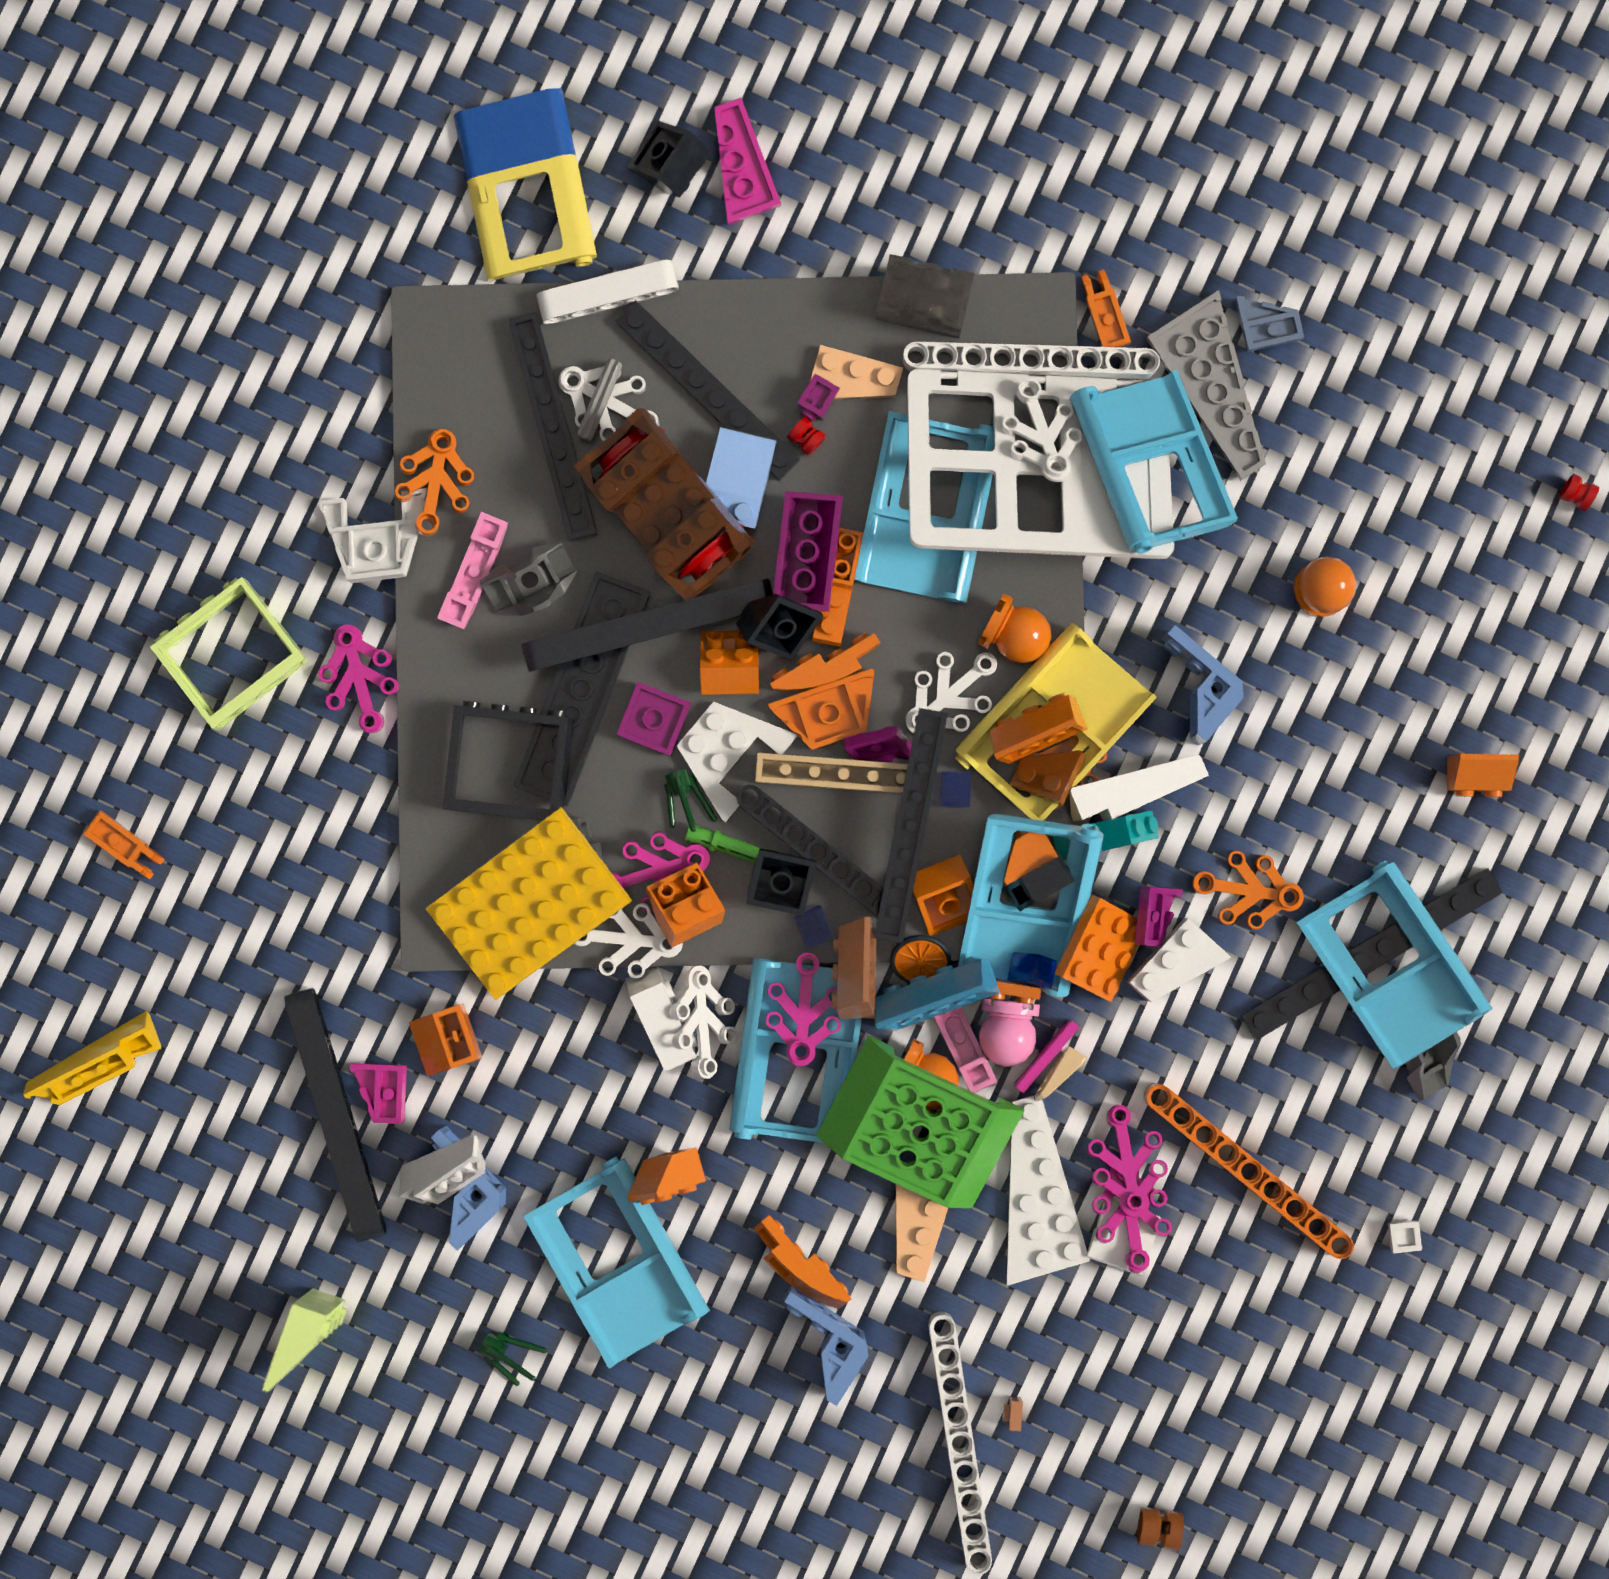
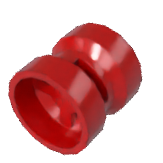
M806 416L787 435V438L792 443H797L801 446V451L807 457L815 452L827 437L823 431L816 430L812 426V421Z
M1573 473L1565 483L1559 499L1565 502L1574 500L1573 503L1576 504L1577 508L1586 512L1594 502L1599 492V486L1593 483H1583L1582 477Z

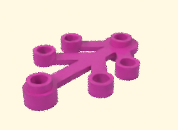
M343 625L334 634V643L337 648L328 664L322 666L318 672L321 681L326 683L334 682L338 676L337 669L345 656H347L349 667L335 692L327 696L326 705L331 710H341L345 705V698L354 683L362 711L359 725L367 733H377L384 726V718L381 713L374 711L366 679L379 686L381 691L388 695L398 692L399 683L395 678L385 677L362 664L358 651L371 657L374 664L379 667L390 665L392 656L388 651L379 650L363 641L362 633L356 626ZM349 633L352 636V640L349 644H345L343 637ZM381 653L386 655V661L383 664H380L378 661V656ZM330 669L332 677L327 680L324 677V672ZM388 681L394 683L392 691H387L385 688ZM335 696L340 700L337 707H333L331 704V700ZM369 716L374 718V724L371 727L366 725V719Z
M658 831L653 833L650 838L651 846L655 850L666 849L679 858L668 861L641 848L636 841L630 840L623 845L624 856L628 859H639L651 865V867L623 876L616 872L611 873L624 889L656 878L653 882L655 883L670 876L672 872L693 865L694 863L690 861V857L694 854H698L701 857L698 865L704 871L709 865L710 855L708 850L700 844H691L685 847L667 838L665 833ZM657 836H662L665 840L660 846L653 842ZM634 845L637 848V852L632 855L626 852L627 846ZM648 894L641 899V903L649 899ZM641 907L642 910L647 913V910L644 907Z
M803 953L796 961L797 970L801 973L799 1008L785 993V988L781 983H772L768 988L770 998L777 1000L797 1024L795 1036L783 1024V1017L780 1013L770 1012L765 1020L767 1026L775 1029L788 1045L786 1050L787 1057L791 1063L797 1066L808 1065L815 1057V1047L828 1035L838 1032L841 1027V1022L837 1017L829 1016L825 1019L823 1027L808 1037L809 1025L832 1006L829 993L832 990L837 991V987L828 989L826 996L810 1009L813 974L819 969V960L812 953ZM804 960H812L813 968L811 970H805L802 967ZM780 986L782 994L779 997L773 996L771 994L772 987ZM771 1015L779 1016L780 1022L778 1025H770L769 1017ZM830 1019H834L838 1023V1027L832 1031L826 1026L827 1021ZM798 1046L806 1048L807 1053L804 1057H798L795 1054V1049Z
M1115 1105L1107 1112L1106 1120L1109 1126L1116 1131L1120 1159L1108 1151L1104 1142L1099 1139L1092 1140L1088 1144L1087 1152L1091 1157L1099 1158L1122 1175L1126 1188L1112 1180L1110 1172L1105 1168L1097 1169L1092 1175V1181L1096 1186L1104 1187L1120 1199V1207L1126 1215L1139 1217L1145 1214L1149 1208L1147 1194L1157 1180L1166 1175L1168 1167L1162 1160L1152 1162L1149 1166V1174L1139 1187L1136 1174L1152 1151L1161 1146L1163 1139L1160 1133L1156 1131L1149 1132L1145 1135L1143 1145L1133 1158L1127 1124L1131 1120V1113L1124 1105ZM1116 1111H1121L1124 1114L1123 1121H1118L1115 1118ZM1151 1135L1155 1136L1158 1140L1157 1145H1151L1148 1137ZM1092 1144L1100 1145L1101 1153H1094L1091 1149ZM1155 1164L1162 1166V1174L1154 1172L1153 1167ZM1099 1172L1106 1175V1181L1103 1183L1097 1180L1096 1176ZM1132 1197L1139 1199V1207L1131 1205L1130 1199Z
M1111 1168V1179L1126 1188L1124 1178ZM1138 1171L1137 1174H1136V1178H1137V1184H1138V1187H1139V1185L1143 1182V1180H1142L1141 1178H1139V1171ZM1152 1188L1147 1194L1149 1203L1154 1208H1160L1167 1202V1194L1163 1190ZM1105 1189L1101 1196L1093 1200L1092 1210L1099 1215L1105 1214L1110 1209V1201L1115 1195ZM1154 1194L1162 1196L1163 1201L1161 1204L1154 1202ZM1134 1197L1130 1199L1133 1207H1139L1140 1203ZM1098 1200L1105 1202V1210H1099L1096 1207ZM1119 1205L1107 1223L1098 1228L1096 1238L1103 1244L1111 1242L1114 1239L1115 1230L1125 1218L1130 1252L1125 1257V1265L1129 1271L1141 1273L1148 1268L1150 1258L1147 1252L1142 1250L1138 1217L1126 1215ZM1149 1210L1142 1216H1139L1142 1221L1153 1228L1154 1233L1159 1237L1167 1236L1172 1230V1224L1168 1219H1160ZM1160 1222L1165 1223L1167 1226L1165 1233L1158 1230ZM1103 1229L1110 1232V1238L1107 1240L1103 1239L1100 1235ZM1135 1255H1140L1143 1258L1142 1265L1134 1263L1133 1258Z

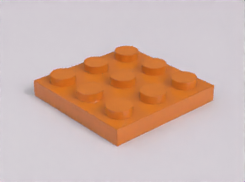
M1091 895L1054 974L1112 1002L1138 947V944H1135L1137 918L1109 902Z

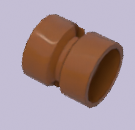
M1142 1506L1137 1525V1544L1155 1547L1159 1543L1163 1549L1179 1551L1184 1531V1514L1166 1510L1164 1514H1161L1159 1509ZM1161 1524L1165 1525L1164 1534H1160Z

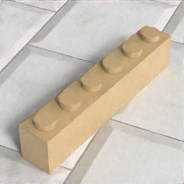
M758 753L755 782L761 784L902 794L908 764Z

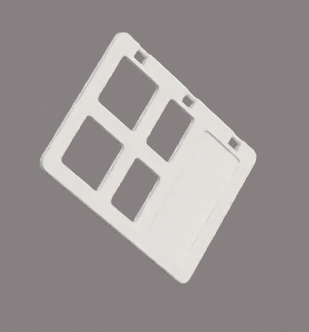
M915 369L909 373L907 379L909 538L915 547L923 549L1166 559L1172 554L1174 542L1153 547L1150 551L1143 554H1137L1129 550L1075 411L1071 420L1064 424L1059 433L1060 449L1065 443L1064 437L1070 428H1077L1083 434L1081 444L1073 449L1068 458L1071 465L1070 474L1065 480L1061 481L1063 531L1060 533L1021 531L1018 528L1016 476L1019 474L1043 475L1042 467L1027 459L1020 461L1013 459L1010 455V449L1013 442H1015V434L1006 435L1001 431L1004 417L1008 415L1014 416V399L1018 398L1017 390L1020 382L1026 378H1032L1040 384H1045V390L1041 391L1039 399H1054L1058 405L1068 403L1071 406L1070 396L1083 387L1095 386L1098 393L1117 389V387L1122 388L1149 380L1125 381L1112 378L1052 375L1029 376V374L972 371L945 372L931 369ZM941 379H957V386L941 385ZM1024 392L1028 396H1033L1030 392ZM935 393L991 397L993 400L994 450L970 451L931 448L929 445L928 395ZM1064 410L1060 411V413L1064 416L1069 415L1068 412ZM1006 423V426L1009 428L1015 427L1012 423ZM1074 435L1069 436V438L1073 441L1078 440V438ZM1169 454L1126 465V473L1149 530L1153 533L1173 529ZM1051 467L1055 471H1060L1058 467ZM937 470L993 474L995 477L996 529L941 528L932 526L930 516V472Z

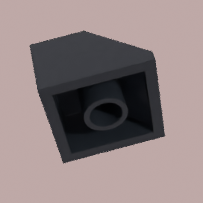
M657 121L627 168L661 191L680 198L689 188L690 182L697 171L704 165L705 159L711 150L692 132Z
M773 594L751 601L736 622V625L747 643L792 661L824 615L822 612L784 596Z
M759 848L747 891V904L804 916L817 860Z

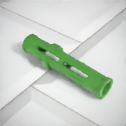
M695 825L696 831L691 832L689 827L685 838L686 841L707 847L711 852L716 850L744 861L755 863L760 847L721 834V831L717 829L712 831Z

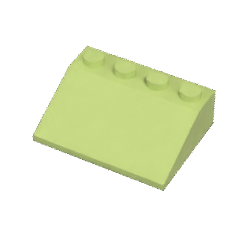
M313 1288L292 1304L262 1390L268 1392L324 1338H327L334 1329L336 1330L339 1325H342L347 1309L343 1308L345 1299Z

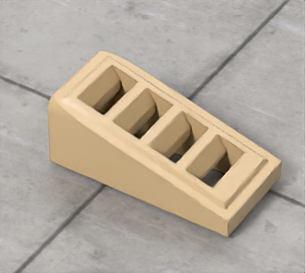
M1070 1046L1061 1050L1036 1091L1034 1099L1040 1101L1048 1097L1085 1063L1087 1057Z

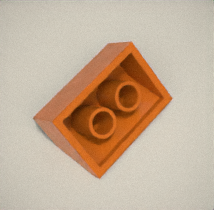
M1064 693L1049 698V704L1040 708L1038 705L1026 708L1022 711L1023 715L1018 718L1012 719V717H1007L996 723L997 727L990 730L996 760L1011 764L1087 730L1088 728L1075 697L1071 695L1065 696Z

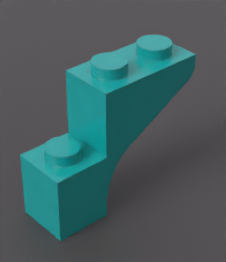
M1152 810L1091 824L1097 826L1104 835L1100 852L1159 838L1157 833L1158 823L1153 816ZM1052 835L1056 854L1058 857L1061 855L1062 859L1066 860L1070 839Z

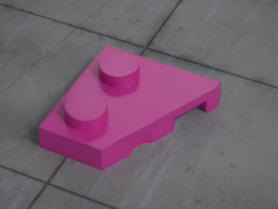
M350 1063V1070L352 1073H355L361 1087L359 1091L363 1100L368 1104V1112L373 1123H405L407 1065Z

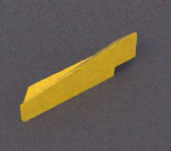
M148 1011L143 1012L29 1080L25 1085L23 1096L27 1099H30L32 1096L48 1098L50 1103L62 1105L135 1068L136 1061L134 1058L161 1049V1043Z

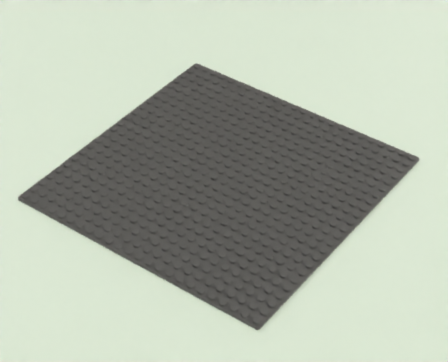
M1071 272L949 275L972 281L960 338L876 320L885 276L677 280L679 286L677 291L639 301L638 303L800 459L780 481L769 472L758 524L755 529L745 526L743 528L755 540L756 544L741 560L734 562V566L728 568L722 576H718V579L696 597L769 578L772 591L774 590L785 491L843 496L839 528L864 533L888 413L892 411L907 415V379L910 371L904 367L902 361L906 346L912 342L1077 346L1075 275ZM571 283L395 286L391 291L394 492L398 484L407 483L432 467L434 456L418 464L415 473L412 475L403 474L399 466L404 456H411L426 447L430 434L437 429H446L454 434L457 441L455 452L465 466L474 472L472 484L466 487L461 486L456 480L457 472L445 458L443 469L460 493L468 497V510L462 514L454 512L451 506V499L440 485L435 512L439 518L438 530L432 536L418 534L407 576L395 578L397 681L399 683V690L397 692L400 937L401 968L405 972L472 970L425 908L543 821L442 809L454 705L463 706V701L480 702V708L491 709L492 704L508 705V711L520 712V707L536 708L537 714H541L560 664L528 672L521 644L573 630L596 571L650 591L644 611L684 600L647 560L645 556L648 554V551L615 511H607L590 491L584 480L583 484L597 534L573 541L568 540L508 320L534 312L537 313L577 462L602 444L603 441L600 437V423L591 441L584 440L577 435L579 428L575 423L576 412L572 397L561 390L558 381L560 373L565 368L571 366L579 367L585 372L605 366L607 360L611 358L622 363L621 375L615 384L628 381L633 376H641L646 383V389L643 393L633 394L630 392L614 398L635 410L637 408H645L654 412L659 420V428L662 427L665 430L664 434L705 483L720 427H724L616 323V319L631 304L553 324H544L536 294ZM820 345L903 367L895 397L833 400L823 421L816 418L815 422L812 421V426L816 430L823 431L827 437L809 457L801 451L800 445L792 443L787 438L793 427L805 417L800 413L802 409L798 407L797 403L811 380ZM913 351L908 355V359L915 364L922 362L924 359L923 355L918 351ZM941 352L936 356L941 364H949L952 361L951 355L947 352ZM969 353L965 356L967 363L970 365H977L981 362V358L976 353ZM997 354L994 357L996 364L1000 366L1009 364V358L1005 354ZM1029 354L1023 357V362L1029 367H1034L1038 364V360L1034 355ZM1056 355L1052 357V363L1056 367L1062 368L1067 365L1066 359L1063 356ZM571 377L568 380V384L576 386L579 380L576 377ZM941 379V385L957 386V379ZM599 380L590 382V384L596 387ZM639 380L632 383V388L635 390L642 387V382ZM1040 384L1042 390H1045V384ZM935 393L928 395L929 420L970 429H979L981 424L993 426V400L989 396ZM583 394L585 408L587 410L591 398ZM1015 398L1014 416L1018 418L1019 422L1035 429L1027 405L1018 398ZM1038 399L1049 428L1055 418L1058 403L1054 399ZM607 407L611 424L617 430L626 418ZM584 415L579 418V424H581ZM606 430L603 433V437L607 439L614 432ZM1015 433V441L1022 440L1027 443L1028 448L1044 454L1041 446ZM929 434V445L933 449H968V445L964 441ZM1059 434L1054 441L1057 453L1060 451ZM439 440L437 446L445 448L447 443L444 440ZM1016 448L1019 453L1024 452L1021 448ZM908 460L899 499V506L905 510H909ZM406 461L403 463L406 469L414 467L412 462ZM599 464L591 469L592 476L596 481H598L599 476L604 471ZM937 470L930 472V515L947 519L953 518L963 472ZM462 473L460 475L461 479L464 481H468L471 479L468 473ZM994 475L982 529L986 530L996 529ZM1017 475L1018 528L1021 531L1062 532L1061 482L1050 481L1044 475ZM429 483L420 489L426 488L428 490ZM399 489V495L401 496V491H406V489ZM394 495V517L396 521L402 520V502L398 501ZM457 500L455 502L456 506L459 508H463L466 506L463 500ZM481 512L508 522L507 530L492 571L501 564L509 568L530 558L534 547L557 540L562 542L577 573L566 592L552 602L547 609L523 616L496 614L486 592L483 590L465 629L437 618L446 595L453 586ZM428 521L421 524L426 530L432 528V524ZM977 551L966 604L888 589L854 580L841 646L813 642V630L792 661L759 648V694L701 695V631H737L739 628L736 622L741 616L630 645L569 806H564L563 810L570 819L583 817L584 822L589 823L592 832V838L589 839V843H601L602 861L610 872H616L623 876L651 867V865L639 859H628L624 856L623 845L630 840L636 841L641 848L668 861L679 858L666 849L655 850L651 846L650 838L653 833L660 831L665 833L667 838L685 847L697 844L685 840L689 824L680 796L675 797L674 793L675 828L670 827L667 794L664 785L667 784L665 775L682 769H687L689 776L694 775L677 745L713 702L794 733L769 709L768 704L805 691H773L770 687V683L774 681L772 676L785 668L790 672L799 666L797 661L809 653H812L813 657L820 654L826 663L829 661L827 656L841 647L846 651L854 646L852 640L865 632L868 636L875 633L881 642L880 646L857 659L862 667V670L857 673L874 669L867 732L897 725L912 744L914 733L907 728L906 716L916 705L917 686L914 681L916 674L920 671H927L932 676V682L927 687V706H929L937 697L939 667L936 664V659L940 653L948 652L954 658V663L950 668L949 688L974 667V660L979 654L990 653L997 660L995 672L990 676H980L957 697L978 698L979 696H987L992 702L991 709L984 714L978 713L976 710L943 708L940 711L948 713L947 717L955 718L960 714L965 715L969 718L970 725L964 732L945 728L917 871L960 854L974 885L988 816L998 814L1030 818L972 766L968 770L955 759L958 755L955 749L1036 662V660L1027 663L1010 661L1000 653L996 643L992 644L991 642L988 649L977 643L1003 593L1014 598L1011 605H1014V608L1026 606L1036 609L1045 616L1051 628L1052 638L1050 645L1071 622L1084 631L1083 556ZM526 572L521 577V583L526 587H532L538 581V576L534 572ZM691 576L682 579V581L689 584L695 581ZM948 656L940 658L942 666L950 665L951 661ZM983 659L980 665L983 669H989L991 662L988 659ZM924 674L920 675L918 682L921 685H926L929 682V678ZM637 681L692 703L671 757L616 735ZM981 699L978 701L977 706L979 709L985 710L988 708V702ZM465 716L455 799L550 809V800L513 786L537 723ZM963 718L956 720L955 724L959 729L966 727V721ZM798 736L782 754L853 760L844 748V740L811 750ZM757 738L721 780L720 784L735 797L739 789L745 785L759 787L884 887L902 794L756 783L757 754H777L761 739ZM1065 739V740H1063V741H1060V742H1058V743H1056V744H1054V745H1052V746H1049V747H1047V748H1045V749H1043V750H1040V751H1038V752H1036V753L1039 754V753H1041V752H1043V751H1046V750H1048V749H1050V748H1052V747H1054V746H1056V745H1059V744H1061V743L1067 741V739ZM993 754L988 760V766L1010 785L1020 760L1007 764L996 760ZM893 758V763L908 764L909 759ZM695 777L699 789L717 818L716 822H712L690 787L691 792L686 794L695 825L712 831L720 830L721 834L760 848L802 857L740 806L725 823ZM1088 777L1084 778V784H1088ZM747 789L742 793L741 799L745 805L753 806L756 804L758 796L755 791ZM1015 789L1023 797L1031 796L1029 793ZM1068 794L1064 804L1057 810H1053L1044 821L1082 826L1083 824H1089V817L1084 820L1073 821L1071 817L1070 794ZM768 808L764 813L766 822L776 824L780 819V812L776 808ZM795 825L791 826L787 831L788 839L791 842H799L803 837L802 829ZM1019 831L1013 833L1011 844L1017 839L1015 834ZM1046 834L1047 838L1049 839L1051 845L1055 850L1052 835ZM657 836L653 840L654 844L658 846L662 845L665 841L662 836ZM814 844L810 848L812 859L818 861L825 856V848L821 844ZM629 845L626 848V852L631 855L635 854L637 848L634 845ZM705 847L709 852L710 862L703 873L726 910L721 924L683 942L682 949L676 956L671 958L661 956L649 967L752 965L753 958L796 963L798 957L803 953L814 954L818 958L819 963H838V954H834L833 940L834 936H839V926L863 917H871L875 929L878 917L817 868L814 871L804 916L747 904V891L754 863L716 850L711 852L709 848ZM694 854L690 857V861L694 864L699 863L701 857L698 854ZM843 862L834 864L832 868L833 875L839 879L844 878L848 873L847 865ZM656 878L624 888L632 901L624 906L622 910L644 935L654 934L644 921H638L634 918L633 910L637 904L641 903V899L647 895L646 887L653 884ZM866 880L858 881L855 885L856 893L862 897L866 896L870 892V884ZM1002 885L1000 901L1015 904L1006 887ZM1059 890L1031 906L1047 909L1054 908L1057 903ZM913 894L904 939L913 935H929ZM647 899L644 903L648 904L649 907L652 908L650 900ZM641 907L637 909V914L640 917L647 915ZM608 918L594 928V930L624 932L615 919ZM967 922L933 935V937L941 940L950 951L951 961L959 960ZM587 934L583 936L580 940L586 939ZM877 938L876 962H890L892 950L899 942ZM667 939L663 940V946L671 948ZM592 941L586 946L572 944L540 969L599 968L603 958L610 957L624 945ZM641 946L617 967H628L633 960H640L652 947ZM810 959L802 962V964L813 963ZM606 961L603 963V968H613V964ZM634 964L632 967H641V966L638 965V964Z

